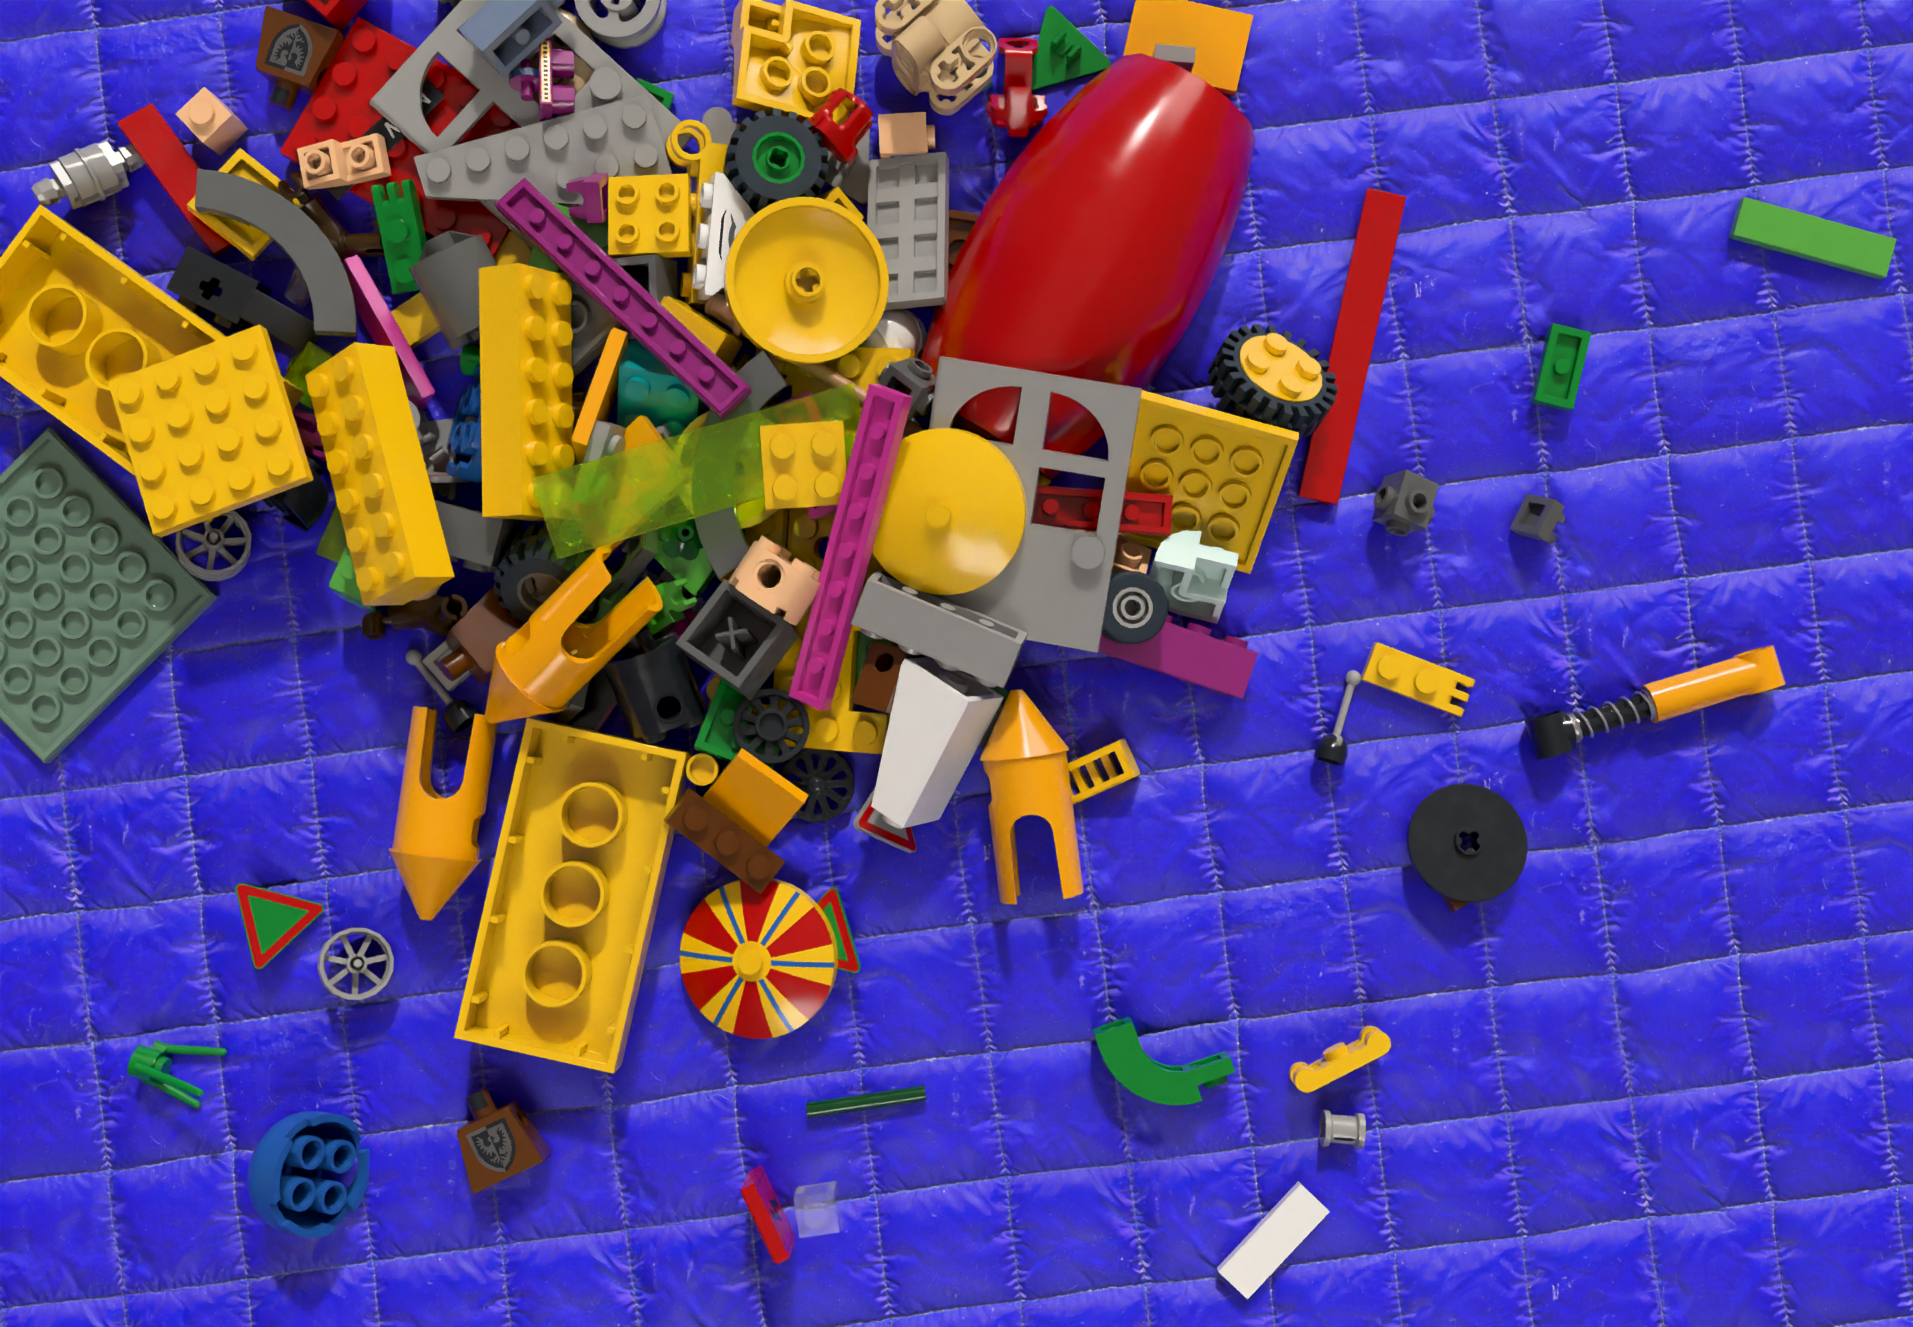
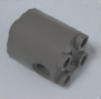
M451 230L425 242L419 262L409 268V271L451 351L472 341L480 340L479 268L497 266L482 235L475 236Z

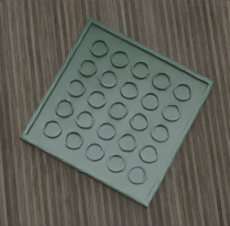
M48 428L0 475V719L46 764L51 763L220 597L204 580L191 575L181 565L177 553L161 537L153 535L151 526L52 428Z

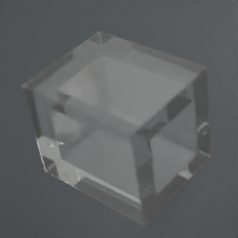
M837 1181L797 1187L793 1199L799 1238L839 1233L842 1224V1214Z

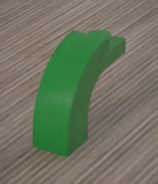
M1129 1016L1092 1029L1103 1060L1114 1077L1128 1090L1151 1102L1165 1105H1188L1201 1102L1202 1098L1198 1085L1204 1084L1206 1088L1214 1087L1225 1083L1228 1080L1227 1075L1235 1073L1231 1058L1226 1051L1183 1065H1166L1155 1061L1142 1049L1133 1022Z

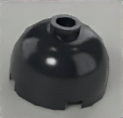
M308 456L306 457L314 479L313 481L262 499L270 508L275 506L282 513L286 514L282 518L304 532H307L320 519L329 501L327 485L320 477L324 470Z

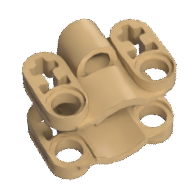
M878 0L875 6V22L877 25L875 31L876 46L885 56L892 57V66L896 77L912 95L917 96L920 92H927L929 94V103L935 112L945 116L953 115L990 83L994 71L993 60L996 55L997 41L994 34L983 25L977 14L965 0ZM889 7V9L892 10V11H890V12L886 15V10H885V9H887V8ZM886 35L892 36V40L888 43L885 42ZM978 38L983 39L988 43V45L990 46V51H988L980 43V40ZM987 68V73L983 77L976 78ZM939 95L953 96L954 101L950 102V100L944 99L941 102L938 100Z

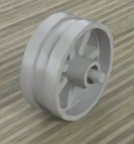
M230 511L217 516L226 519L219 530L212 528L211 523L203 522L206 530L204 535L187 528L176 532V553L181 565L191 575L204 581H222L234 577L245 568L251 555V532L247 522L236 511ZM234 523L241 530L244 537L224 538V535ZM186 537L200 542L202 545L184 553L182 539ZM245 545L244 553L238 561L224 548ZM205 553L208 556L207 568L203 569L196 566L190 560ZM222 556L231 567L213 570L215 558Z
M349 928L334 934L324 943L318 955L317 972L322 985L332 995L344 1000H363L376 995L387 985L393 973L394 956L389 943L379 933L367 928ZM346 935H366L357 954L354 953ZM338 939L342 942L348 955L347 958L327 955L330 947ZM372 939H374L381 946L384 954L366 958L364 954ZM386 960L382 979H379L367 969V964ZM325 961L342 964L344 969L328 980L325 972ZM348 973L352 974L351 994L341 992L333 986ZM359 973L370 979L376 986L367 992L358 994Z

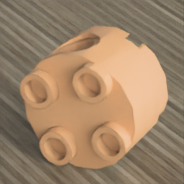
M761 536L759 541L755 540L728 582L773 614L781 613L784 615L783 620L797 626L821 584L818 582L820 571L797 558L793 562L789 561L793 553L775 541ZM781 573L780 582L776 585L777 576Z

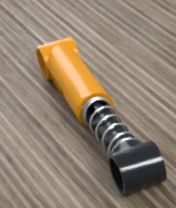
M1774 645L1737 654L1731 659L1642 685L1640 692L1636 691L1630 698L1621 696L1617 702L1605 701L1598 708L1589 706L1587 711L1582 713L1575 710L1567 714L1564 710H1558L1530 718L1524 722L1537 760L1576 749V743L1581 742L1588 735L1593 738L1595 733L1604 730L1606 733H1609V729L1617 726L1624 729L1625 724L1634 721L1639 724L1640 719L1646 717L1653 723L1661 722L1743 695L1768 691L1783 686L1786 683Z

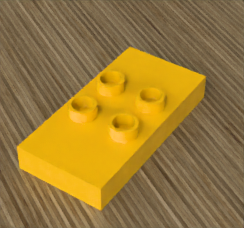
M39 205L0 257V377L135 476L108 382L227 336L66 220L44 206ZM282 377L291 409L293 410L305 392ZM212 519L206 520L204 522L210 523Z
M527 718L454 1038L612 1074L622 1066L675 829L663 820L684 793L687 779L686 765L693 752L657 744H645L644 741L541 718Z

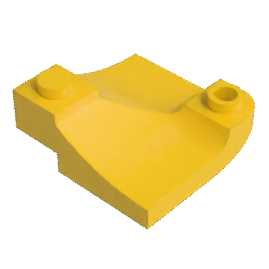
M740 0L734 9L730 46H733L734 51L732 105L757 112L764 110L765 114L771 115L772 109H781V116L786 117L792 111L798 114L797 121L803 123L819 110L834 90L837 91L839 88H842L854 94L861 20L793 0H785L782 6L762 0ZM840 103L832 112L831 117L837 125H841L848 118L850 111Z

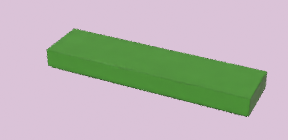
M1743 197L1738 201L1728 237L1879 280L1887 277L1897 240L1747 197Z

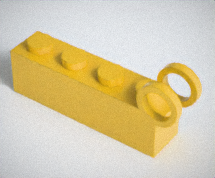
M690 119L676 125L666 140L665 151L668 159L674 165L680 168H687V173L690 177H693L691 193L692 257H688L687 273H681L679 295L685 297V303L692 308L704 310L708 300L698 301V289L692 287L695 264H701L702 253L701 248H696L697 228L699 223L704 224L705 208H701L699 205L702 183H708V179L715 172L723 173L728 145L712 143L707 127L699 121ZM683 134L692 136L698 144V153L689 154L684 152L678 144V136ZM723 287L719 291L722 292L723 295H725V290Z

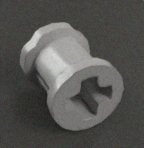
M1329 1110L1321 1111L1319 1141L1322 1147H1328L1330 1143L1351 1144L1354 1145V1148L1363 1149L1366 1138L1364 1113H1355L1354 1116L1334 1115Z

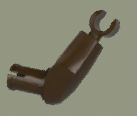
M300 173L291 174L292 179L297 183V192L293 191L285 180L279 181V192L288 199H298L300 203L297 207L313 220L325 234L337 252L342 264L344 259L355 255L360 258L385 257L380 231L350 234L317 192L311 195L307 193L308 189L304 188Z
M434 594L428 599L412 600L404 605H386L388 614L368 613L363 617L362 634L369 640L384 639L386 637V625H392L395 631L423 628L438 636H448L450 629L467 613V602L463 597L452 594L450 598Z

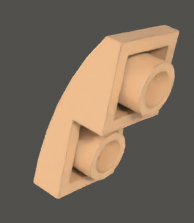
M378 133L343 143L330 139L297 149L303 186L308 190L345 186L392 176L385 137Z

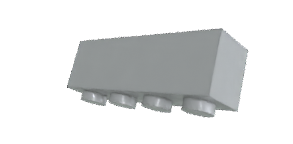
M876 570L867 579L851 624L860 627V631L868 637L874 639L886 638L898 643V647L908 654H924L935 659L936 663L946 670H961L973 675L975 681L987 687H1005L1028 634L1025 631L939 595L910 588L893 576Z

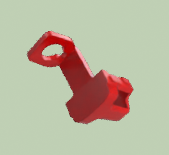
M998 39V52L1005 54L1004 92L1001 95L989 94L987 114L991 117L993 125L1006 128L1008 135L1011 137H1026L1029 128L1040 126L1048 113V107L1045 104L1046 97L1032 95L1031 90L1032 55L1037 54L1039 48L1036 39ZM1014 46H1022L1023 48H1014Z
M839 88L837 91L834 90L819 110L807 120L812 123V134L820 132L824 138L821 147H827V150L838 161L850 164L858 155L856 145L872 126L873 112L862 99ZM842 103L852 114L843 124L837 125L833 121L831 114Z

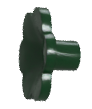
M674 511L669 515L668 522L662 524L658 529V537L664 542L663 551L670 558L681 556L684 560L691 561L697 558L699 549L703 548L693 514L686 515L682 511ZM682 531H686L688 536H683Z

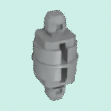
M104 140L81 149H73L72 153L48 163L53 178L49 180L46 177L32 186L31 190L39 205L51 206L60 203L61 198H65L74 210L98 200L104 201L106 200L105 197L122 191L121 189L129 186L125 171L133 172L145 163L131 144L118 147V151L114 152L109 143Z

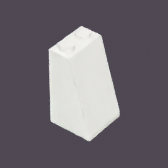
M931 657L904 659L900 667L871 807L883 814L882 819L887 824L903 829L940 819L1004 698L991 688L978 683L974 677L964 671H949L940 667L936 660Z

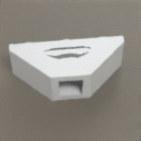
M715 172L708 179V183H702L699 205L701 208H705L704 224L699 223L697 228L696 248L702 249L701 264H695L692 278V287L698 289V301L708 300L724 287V268L731 244L744 224L755 215L724 173Z

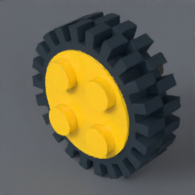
M1253 324L1251 329L1247 325L1241 326L1238 331L1234 329L1224 340L1208 370V373H1210L1208 384L1214 386L1211 393L1214 398H1222L1219 406L1223 411L1233 408L1232 415L1299 432L1298 440H1300L1302 435L1305 438L1311 435L1319 427L1337 398L1335 395L1338 392V385L1333 384L1336 380L1335 374L1327 372L1330 367L1326 360L1317 362L1316 360L1320 353L1315 348L1307 352L1304 349L1307 342L1301 338L1297 343L1290 340L1292 333L1286 330L1283 331L1282 335L1277 334L1276 327L1268 325L1264 332L1261 324Z

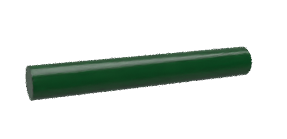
M925 1085L806 1102V1109L809 1119L927 1101Z

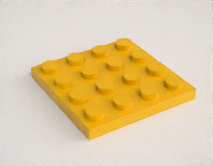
M260 324L108 382L153 535L164 537L314 480L267 329Z
M1142 390L1125 492L1173 495L1170 535L1185 530L1202 531L1199 544L1209 547H1220L1226 551L1239 553L1235 570L1250 574L1296 449L1299 432ZM1121 533L1142 545L1156 549L1159 548L1162 541L1169 537Z

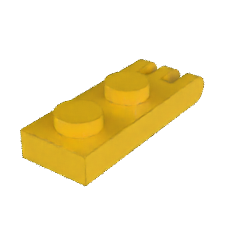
M1378 642L1373 643L1361 675V680L1458 717H1462L1464 709L1450 704L1451 699L1454 698L1468 702L1470 694L1457 690V683L1473 688L1475 683L1473 678Z

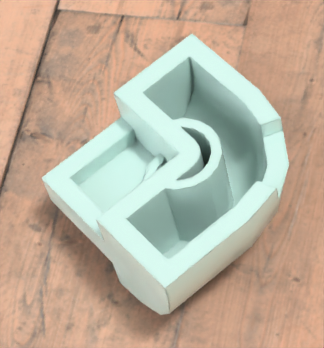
M1185 530L1171 534L1161 542L1149 576L1153 577L1163 587L1168 600V611L1217 624L1226 602L1230 582L1237 567L1239 553L1226 551L1220 547H1209L1199 544L1202 531Z

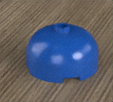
M479 361L473 369V375L478 377L474 384L471 383L467 390H462L454 413L447 442V449L454 453L453 462L448 461L446 471L450 476L482 484ZM469 416L478 419L477 423L469 421L468 424L464 423L466 417Z
M322 1111L295 1113L274 1124L256 1145L250 1159L247 1175L250 1200L261 1219L278 1231L305 1238H319L335 1232L334 1227L342 1221L348 1212H355L369 1182L370 1150L369 1148L360 1150V1135L356 1130L359 1126L343 1115ZM322 1131H333L339 1133L346 1140L315 1134ZM357 1155V1174L347 1189L341 1182L321 1178L323 1170L335 1173L347 1172L354 1164Z

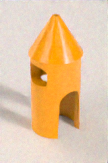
M606 546L598 547L530 616L529 620L516 633L497 645L485 719L489 723L494 724L563 711L568 706V701L662 609V598L649 577L647 576L596 623L583 624L575 621L611 582V575L603 563L611 554V548Z
M1023 689L1010 690L979 758V761L983 762V770L989 777L992 801L988 804L999 899L1000 903L1014 905L1017 904V896L1021 894L1015 821L1026 815H1038L1045 818L1051 825L1063 899L1075 897L1084 892L1067 759L1069 747Z
M413 706L393 846L389 851L419 918L432 921L482 861V859H479L480 847L477 838L480 819L486 811L498 723H489L485 719V715H474L462 785L453 796L445 798L435 792L431 785L438 710Z

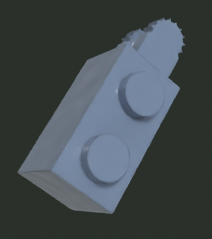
M489 0L459 30L477 53L502 77H505L563 23L555 13V10L565 1Z

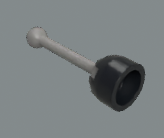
M415 649L408 651L406 661L410 665L417 667L446 704L444 719L453 734H458L473 724L474 715L479 714L473 705L465 700H452L421 661V653Z
M1355 670L1349 671L1345 676L1347 687L1333 734L1326 735L1319 740L1313 756L1318 760L1339 766L1345 765L1348 755V746L1341 737V732L1354 688L1361 682V675Z

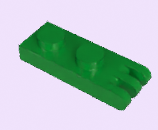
M412 179L402 180L401 186L404 197H402L400 186L396 181L387 183L386 189L389 200H387L386 191L382 184L373 185L371 188L393 294L419 290L409 268L419 262L424 249L423 244L427 242L416 186Z

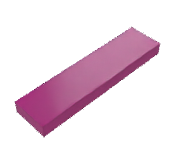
M355 255L344 259L343 267L347 273L354 295L356 311L376 345L395 347L408 400L417 407L418 411L426 409L435 394L433 386L360 257Z

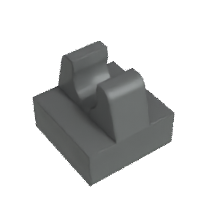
M1526 494L1509 529L1519 536L1554 543L1556 537L1551 535L1556 523H1564L1565 516L1562 511L1565 506L1555 499Z

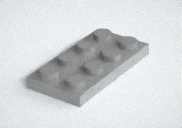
M946 151L869 160L867 226L875 235L882 248L889 275L888 298L884 311L943 305L947 302L949 246V158Z

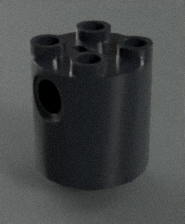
M644 626L604 666L631 737H643L645 744H653L667 738L668 730L681 725L683 728H691L701 724L705 720L703 711L706 709L686 654L675 644L679 639L678 633L669 631L652 635L649 626ZM665 697L663 705L657 708L659 701Z

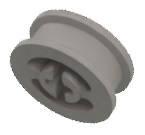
M574 0L577 12L591 34L603 44L620 49L634 48L653 38L663 25L667 12V0H646L641 12H639L636 6H642L641 0H601L608 15L605 18H600L595 11L596 0ZM614 1H619V5H615Z

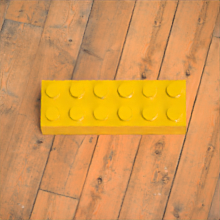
M520 263L479 268L482 516L527 521L574 519L575 500L571 499L574 491L573 464L575 461L571 440L574 422L572 402L574 375L572 370L571 279L564 274Z
M354 342L306 374L307 389L311 397L317 429L320 433L325 452L327 468L330 472L336 503L342 519L346 543L350 551L363 606L404 605L455 576L395 347Z

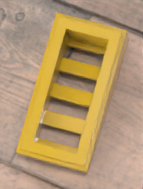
M664 296L661 301L662 306L730 367L743 345L742 339L685 302L670 296Z
M1125 738L1068 763L1069 771H1071L1080 790V793L1074 795L1071 789L1073 805L1140 775L1138 765ZM1114 751L1124 771L1120 775L1110 756V753ZM1098 758L1101 759L1110 778L1105 782L1095 762ZM1080 766H1086L1095 785L1094 787L1089 788Z

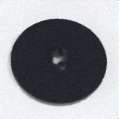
M1454 784L1440 788L1428 795L1418 805L1409 821L1407 851L1412 866L1429 888L1445 898L1464 903H1478L1493 899L1508 890L1516 882L1525 866L1528 850L1527 836L1520 817L1503 797L1485 787L1473 784ZM1459 835L1463 838L1468 835L1472 836L1474 841L1471 846L1475 851L1472 848L1466 851L1462 850L1460 847L1462 839Z

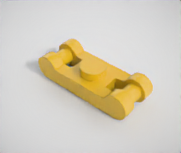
M1366 1026L1359 1033L1358 1040L1348 1045L1341 1042L1327 1048L1323 1052V1058L1309 1065L1305 1062H1296L1291 1065L1288 1073L1289 1078L1300 1091L1312 1092L1385 1055L1391 1047L1390 1038L1379 1028Z

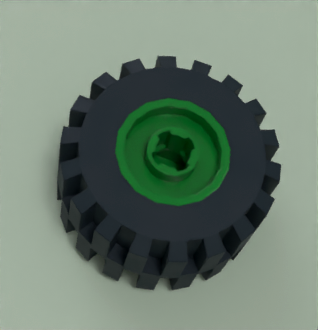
M772 109L770 116H766L764 110L756 112L753 121L748 117L744 119L740 124L739 130L735 129L731 136L725 156L723 173L755 214L768 205L780 200L795 197L817 198L824 185L829 164H826L829 156L827 147H821L824 138L820 132L812 134V123L806 119L803 123L797 121L798 114L790 111L788 117L781 116V109Z

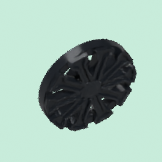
M774 688L759 690L751 701L745 698L737 708L733 721V733L740 750L743 748L765 765L780 764L793 759L806 744L810 729L808 713L799 700L790 697L789 692ZM763 697H768L770 700V706L767 710L761 702ZM778 700H787L785 707L781 711L777 710ZM749 705L754 706L758 716L747 712L746 708ZM793 710H798L799 717L786 718ZM744 720L755 726L741 728L740 721ZM800 726L803 728V733L797 734L788 730V728ZM758 735L749 745H746L743 741L744 737ZM783 738L795 742L796 747L789 749ZM766 741L765 754L759 755L755 753L757 748ZM774 742L781 751V756L774 757L772 755Z
M810 748L802 750L793 759L789 760L783 768L781 776L787 780L788 773H793L802 781L791 783L808 794L809 800L806 811L798 810L795 813L799 818L811 822L830 820L841 814L853 797L855 782L852 769L848 762L833 750ZM812 754L820 755V761L816 769L811 758ZM833 757L836 760V765L829 771H826L828 759ZM803 759L808 772L806 773L797 767L796 761ZM841 770L845 771L847 777L844 780H833L832 777ZM845 787L847 789L846 796L842 797L833 791V788ZM826 797L838 803L836 810L830 809ZM817 800H819L822 808V815L814 814Z

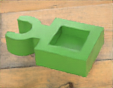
M686 578L669 583L667 581L655 586L662 598L663 607L647 623L652 635L665 631L684 619L685 616L682 611L696 605L697 600L695 597L687 600L682 594L683 585L688 583Z

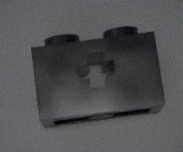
M190 246L187 247L166 289L179 295L177 301L197 314H200L202 308L215 313L211 321L235 332L237 326L244 329L254 327L253 324L238 316L252 289L255 288L267 296H270L272 289L261 282ZM216 289L222 290V294L219 297L214 295Z

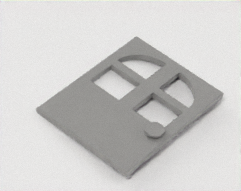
M461 0L369 102L373 108L425 154L457 145L494 104L519 127L540 122L539 105L534 100H522L521 92L510 87V72L505 77H502L459 33V28L489 0ZM556 9L555 13L563 23L547 38H551L552 41L556 36L594 71L590 80L575 95L574 113L648 93L665 148L668 136L681 121ZM539 45L524 59H529L533 62L539 55ZM440 55L472 83L479 92L437 137L429 128L423 114L422 89L430 66ZM520 63L514 69L521 68ZM558 114L555 118L568 114ZM685 134L679 135L678 144L683 150L693 137ZM478 200L533 249L534 244L497 210L495 203L498 201Z
M939 356L929 429L951 428L960 409L981 392L997 387H1022L1014 443L988 441L1003 452L1016 469L1021 479L1027 502V522L1021 545L1003 571L985 585L972 591L939 596L1027 632L1025 640L1098 653L1142 388ZM1052 392L1077 401L1096 417L1107 438L1108 460L1044 449ZM1041 467L1105 478L1097 532H1082L1032 523Z

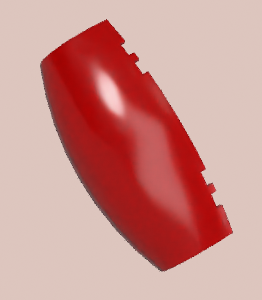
M1142 53L1121 56L1086 84L1044 125L1014 161L986 202L948 275L947 302L935 307L921 360L933 369L932 374L937 376L939 356L1145 390L1188 328L1213 281L1231 238L1245 193L1256 140L1250 121L1225 95L1187 70L1173 63ZM997 387L979 393L960 409L952 425L960 430L975 433L986 440L1013 444L1022 387ZM1052 392L1044 449L1082 456L1105 435L1104 430L1096 417L1082 404L1067 396ZM1042 467L1040 469V475L1050 481L1063 472Z

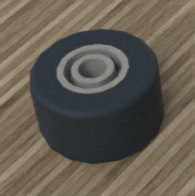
M1124 571L1111 575L1102 635L1106 639L1118 644H1140L1152 639L1163 628L1168 616V600L1163 587L1153 577L1140 571Z

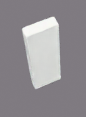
M1298 1181L1217 1267L1218 1272L1248 1300L1330 1211Z

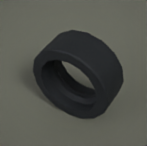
M255 288L252 289L238 314L239 317L254 326L260 324L267 329L268 334L306 355L310 353L319 337L314 332L313 321Z

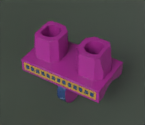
M546 38L539 44V70L533 68L531 60L523 59L520 62L521 68L514 69L509 74L510 87L521 92L522 100L532 101L533 92L539 91L540 122L552 119V114L574 113L575 109L574 86L552 85V78L574 79V52L551 49V38Z

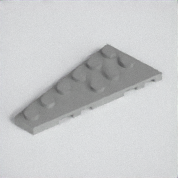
M648 93L414 157L425 196L428 199L499 201L525 178L550 202L562 206H571L572 204H583L584 199L578 192H567L566 183L569 180L587 177L592 173H608V177L672 174Z

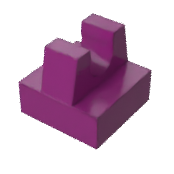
M592 173L590 176L569 180L566 183L567 192H578L584 199L583 204H572L569 207V216L586 219L587 223H603L608 218V173Z

